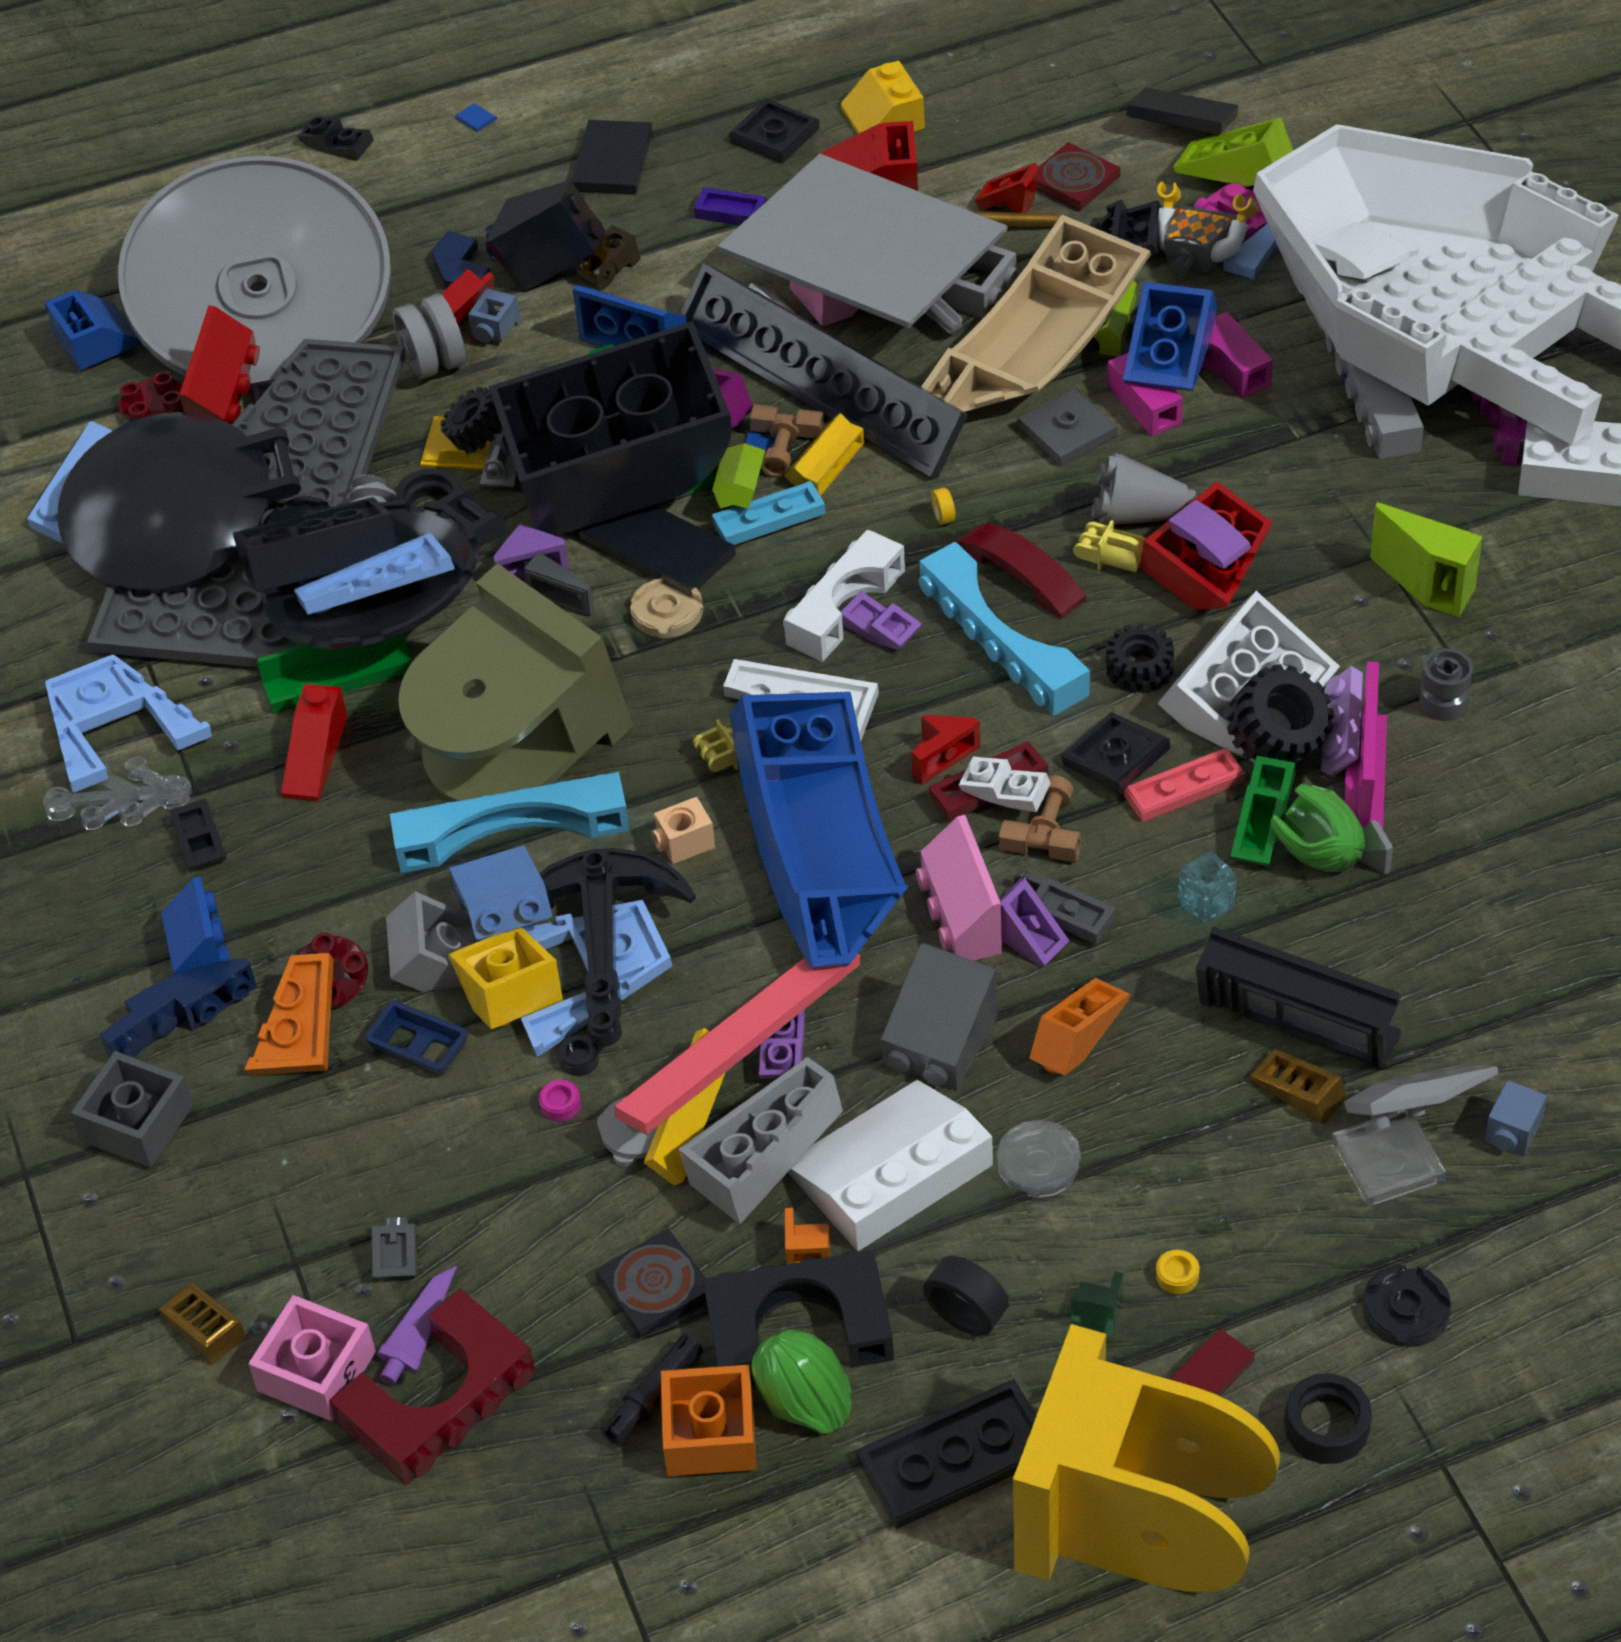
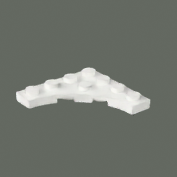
M738 659L733 660L723 685L724 696L740 699L742 695L851 692L860 740H862L879 694L878 683Z

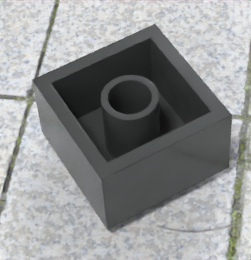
M114 1051L71 1111V1116L81 1142L151 1168L194 1104L185 1076Z

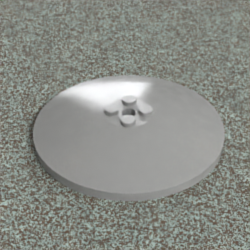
M243 156L224 159L194 169L166 185L148 201L132 222L125 236L118 264L120 297L126 317L134 333L154 357L183 376L186 375L208 305L216 306L251 329L254 333L256 345L260 346V355L257 365H251L249 391H252V383L276 379L282 372V364L303 339L363 343L371 334L382 315L391 282V261L387 239L380 221L366 200L342 179L324 169L302 161L275 156ZM256 282H262L267 285L261 291L249 289Z

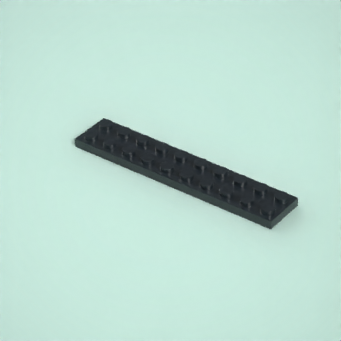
M706 263L702 264L680 315L686 317V323L694 322L701 341L827 416L835 418L841 413L850 423L863 428L864 438L928 476L939 477L966 421L967 413L716 267Z

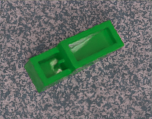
M1256 756L1250 785L1247 786L1230 856L1231 860L1270 867L1279 839L1274 833L1270 821L1274 815H1277L1284 821L1296 775L1295 763Z

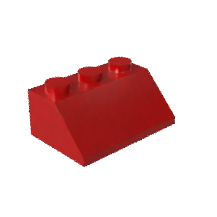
M208 305L179 395L184 412L212 416L232 425L241 414V405L239 403L242 395L248 394L251 382L249 372L251 365L256 366L258 363L260 346L256 345L254 333L251 329L216 306Z

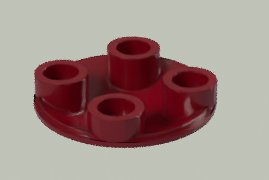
M164 371L157 373L153 378L138 383L128 382L120 388V413L127 420L135 421L156 414L178 412L183 407L179 395L182 384L174 380L172 373Z
M327 932L320 933L298 955L331 954L334 959L331 1009H335L353 1000L362 990L368 975V962L363 950L354 941L341 936H333Z

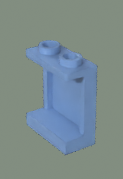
M524 845L449 867L458 903L461 908L465 907L477 940L552 917L545 884Z

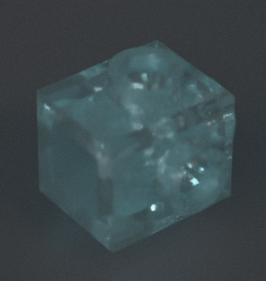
M1210 850L1180 868L1178 892L1180 904L1187 912H1192L1202 923L1215 916L1224 915L1235 905L1237 874Z

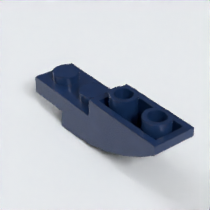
M243 958L203 965L164 979L124 1001L128 1015L100 1033L107 1057L110 1058L113 1052L117 1051L134 1058L147 1046L162 1036L171 1033L181 1023H184L191 1031H194L202 1024L213 1020L221 1011L236 1001L245 998L252 990L257 988L250 962Z

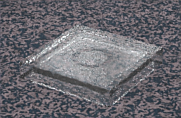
M1407 1109L1388 1114L1390 1126L1384 1129L1374 1130L1372 1120L1332 1133V1143L1368 1207L1446 1181L1447 1172L1416 1118L1409 1117Z

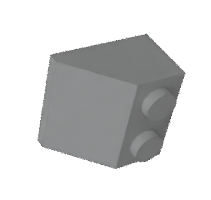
M414 891L386 916L390 979L421 992L462 987L450 962L449 953L480 941L474 936L469 915Z

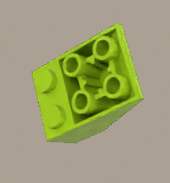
M1377 502L1374 512L1370 558L1424 606L1460 617L1476 589L1483 536Z

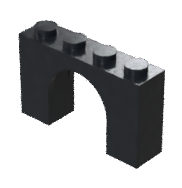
M856 1250L848 1251L839 1256L822 1259L807 1258L799 1263L781 1266L766 1265L753 1271L735 1274L721 1273L715 1277L703 1279L717 1367L750 1364L751 1371L752 1359L759 1347L758 1332L762 1322L778 1307L799 1301L817 1303L836 1315L843 1327L851 1368L894 1360L893 1337L874 1250L862 1252ZM751 1374L752 1385H756V1384L754 1383V1381H753L752 1374Z

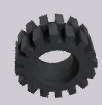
M477 387L475 391L473 389L468 390L467 396L464 397L463 394L459 396V401L456 404L453 402L449 406L451 411H445L443 415L445 419L441 420L440 425L442 428L440 429L442 433L458 450H464L466 453L469 451L471 453L476 452L477 447L483 449L486 447L485 442L488 440L492 442L495 439L493 435L495 433L500 434L502 431L491 392L486 387L484 389Z
M1137 623V629H1132L1131 624L1124 626V633L1120 629L1116 630L1114 637L1110 636L1108 645H1106V673L1110 675V681L1113 684L1118 682V688L1122 690L1126 686H1130V693H1136L1137 688H1142L1143 693H1149L1150 686L1156 691L1161 688V682L1166 685L1170 680V676L1173 675L1174 646L1171 637L1166 638L1167 633L1164 630L1156 633V626L1150 625L1149 629L1146 630L1144 629V624ZM1145 655L1152 659L1146 662H1135L1129 660L1128 657Z

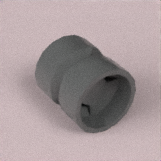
M1439 649L1428 654L1423 661L1419 706L1428 717L1435 720L1450 721L1461 717L1468 709L1473 664L1470 658L1463 652L1455 649Z

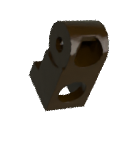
M611 225L605 231L597 251L578 262V277L600 289L608 287L615 275L626 265L633 267L640 260L635 236Z

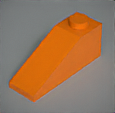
M1097 978L1092 979L1041 1016L1029 1059L1041 1064L1048 1072L1067 1075L1084 1062L1127 1004L1130 993Z

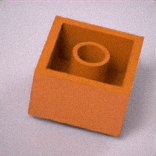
M750 1364L661 1371L663 1453L667 1476L757 1470L754 1400Z

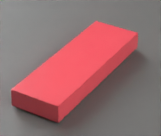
M1226 747L1131 784L1124 789V797L1140 820L1145 822L1244 783L1246 773Z

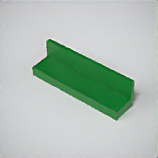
M404 634L375 644L346 649H321L300 645L257 659L263 688L273 714L297 707L304 684L341 687L342 693L403 675L413 662Z

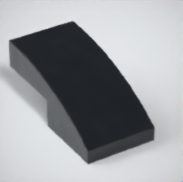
M206 798L169 810L189 871L227 859Z

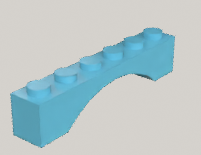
M953 542L920 560V578L918 582L922 592L927 597H932L941 606L948 618H954L963 627L965 634L971 640L975 639L985 649L992 661H997L1002 665L1013 682L1016 684L1020 683L1030 693L1033 701L1038 706H1043L1049 713L1055 716L1090 696V670L1067 648L1051 646L1029 639L1009 628L994 615L979 591L977 562L960 545Z
M619 772L562 781L533 788H523L506 793L485 795L478 798L447 802L390 814L400 873L438 867L452 854L468 844L490 834L509 829L553 827L574 831L590 838L630 831Z

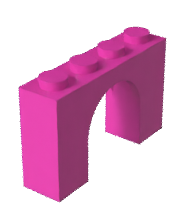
M1228 312L1217 315L1201 368L1209 369L1220 375L1241 398L1270 387L1273 360ZM1128 353L1108 361V388L1151 436L1182 424L1183 397L1175 389L1124 383L1123 376Z

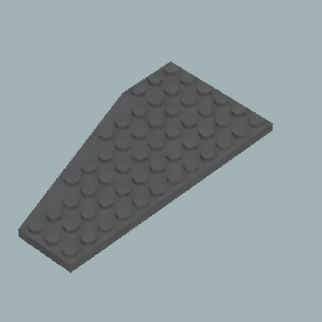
M303 339L282 364V372L254 405L249 404L232 425L246 436L274 428L285 429L289 439L287 449L294 476L298 477L301 491L297 495L269 503L268 511H264L258 526L267 524L271 512L277 507L280 509L286 506V501L292 498L304 496L322 498L328 502L330 507L351 502L350 493L354 489L352 486L353 478L359 475H367L406 357L404 346ZM274 453L264 454L270 480L279 478ZM239 552L225 563L226 568L209 579L187 588L163 593H137L136 589L120 586L114 589L108 586L87 640L90 652L258 667V658L294 648L301 644L287 639L272 626L264 609L266 594H263L261 591L256 592L250 585Z

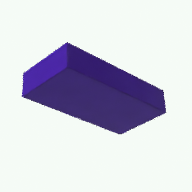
M703 187L694 207L695 219L741 225L767 202L766 196Z

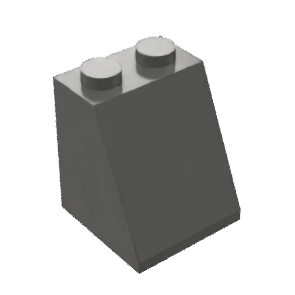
M921 943L881 1038L882 1064L889 1066L896 1072H906L925 1079L934 1086H944L957 1091L998 1019L997 969Z

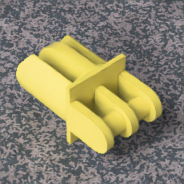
M1113 520L1110 521L1109 525L1088 522L1085 526V532L1079 537V543L1073 548V553L1080 559L1097 563V570L1099 571L1103 564L1136 572L1141 561L1143 544L1146 538L1114 529Z
M718 719L716 720V727L700 733L694 738L693 746L697 750H701L700 755L703 760L709 761L708 767L711 771L717 772L731 765L737 770L738 760L731 723L723 726Z

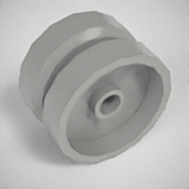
M437 293L423 298L420 304V311L411 303L393 309L392 316L399 345L404 346L405 360L416 379L421 381L435 376L438 372L439 364L448 371L465 365L466 352L454 314L443 295Z

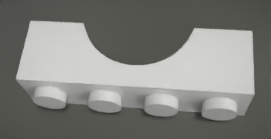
M868 529L858 540H854L838 562L830 565L826 575L816 585H812L808 589L801 602L786 613L783 621L786 645L823 662L843 640L842 613L837 608L846 599L858 595L860 591L864 593L885 594L905 572L904 545Z

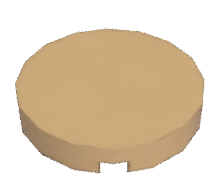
M662 578L654 579L643 584L633 593L630 606L632 622L639 631L651 637L671 638L691 631L701 620L703 614L701 593L697 588L691 590V596H688L663 583Z

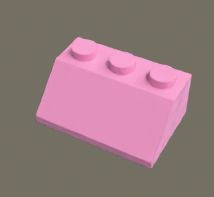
M965 815L958 816L920 851L921 868L916 869V878L921 892L927 891L930 898H927V906L932 921L939 920L941 928L938 929L943 950H950L953 954L974 961L1002 954L1001 903Z

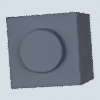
M1507 1080L1488 1117L1484 1141L1493 1144L1502 1151L1513 1152L1524 1157L1543 1120L1547 1095Z

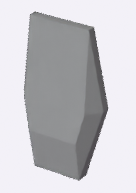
M1460 1064L1377 1082L1344 1102L1346 1111L1352 1114L1370 1115L1374 1130L1384 1129L1390 1126L1389 1112L1407 1109L1409 1117L1424 1115V1106L1443 1103L1499 1074L1497 1066Z

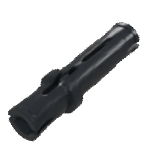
M682 1334L635 1390H629L622 1398L624 1402L620 1408L600 1428L606 1440L611 1444L615 1443L617 1447H622L643 1421H649L655 1414L654 1408L662 1399L661 1371L688 1369L703 1353L702 1346L692 1336L689 1338L688 1334Z

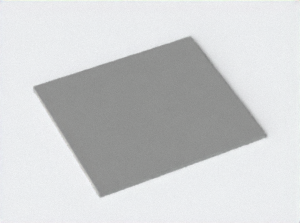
M818 154L717 246V252L910 328L1007 232V225L828 156Z

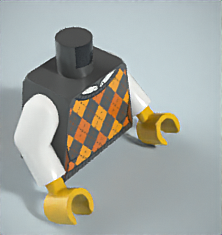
M1161 181L1157 187V192L1163 200V208H1159L1158 214L1159 246L1166 254V261L1169 264L1170 271L1178 277L1186 276L1189 270L1209 273L1222 261L1238 254L1249 225L1246 224V220L1252 218L1258 211L1255 200L1250 197L1247 205L1244 207L1245 197L1242 194H1237L1232 204L1238 215L1178 205L1176 209H1173V204L1180 200L1181 191L1174 182L1173 191L1165 195L1166 185Z

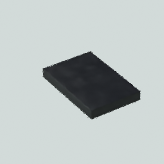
M1145 87L1127 105L1126 115L1131 118L1220 135L1237 117L1239 105Z
M588 120L572 177V183L577 190L582 192L637 194L653 132L652 122Z

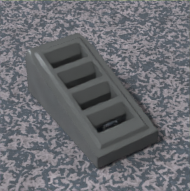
M537 552L524 568L526 584L556 605L591 616L594 613L591 586L549 557Z

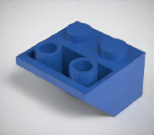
M75 289L44 302L54 335L79 370L96 365L101 361L142 345L132 327L111 301Z
M201 877L193 878L161 913L174 975L203 965L230 960L227 945L220 946V944L225 943V933L220 915L212 917V915L218 914L213 890L205 892Z

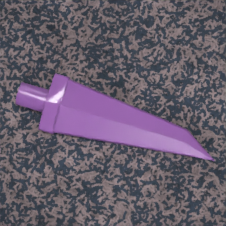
M458 1265L434 1276L385 1344L381 1345L377 1356L387 1362L379 1376V1379L384 1384L394 1386L402 1371L416 1374L432 1333L428 1315L444 1302Z

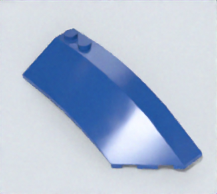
M851 692L742 695L729 714L751 824L776 901L810 969L848 966L909 887V885L905 884L895 861L873 795Z

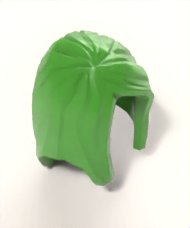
M1300 784L1295 789L1299 796L1287 810L1284 821L1277 815L1272 817L1270 822L1274 833L1292 855L1316 870L1341 872L1352 868L1361 859L1362 851L1365 849L1363 828L1356 815L1333 790L1316 785Z
M786 1329L769 1337L759 1345L752 1359L751 1374L759 1393L772 1413V1417L780 1421L783 1419L790 1423L805 1426L819 1434L832 1433L834 1429L841 1428L845 1424L852 1405L850 1397L851 1387L838 1358L827 1344L811 1333Z

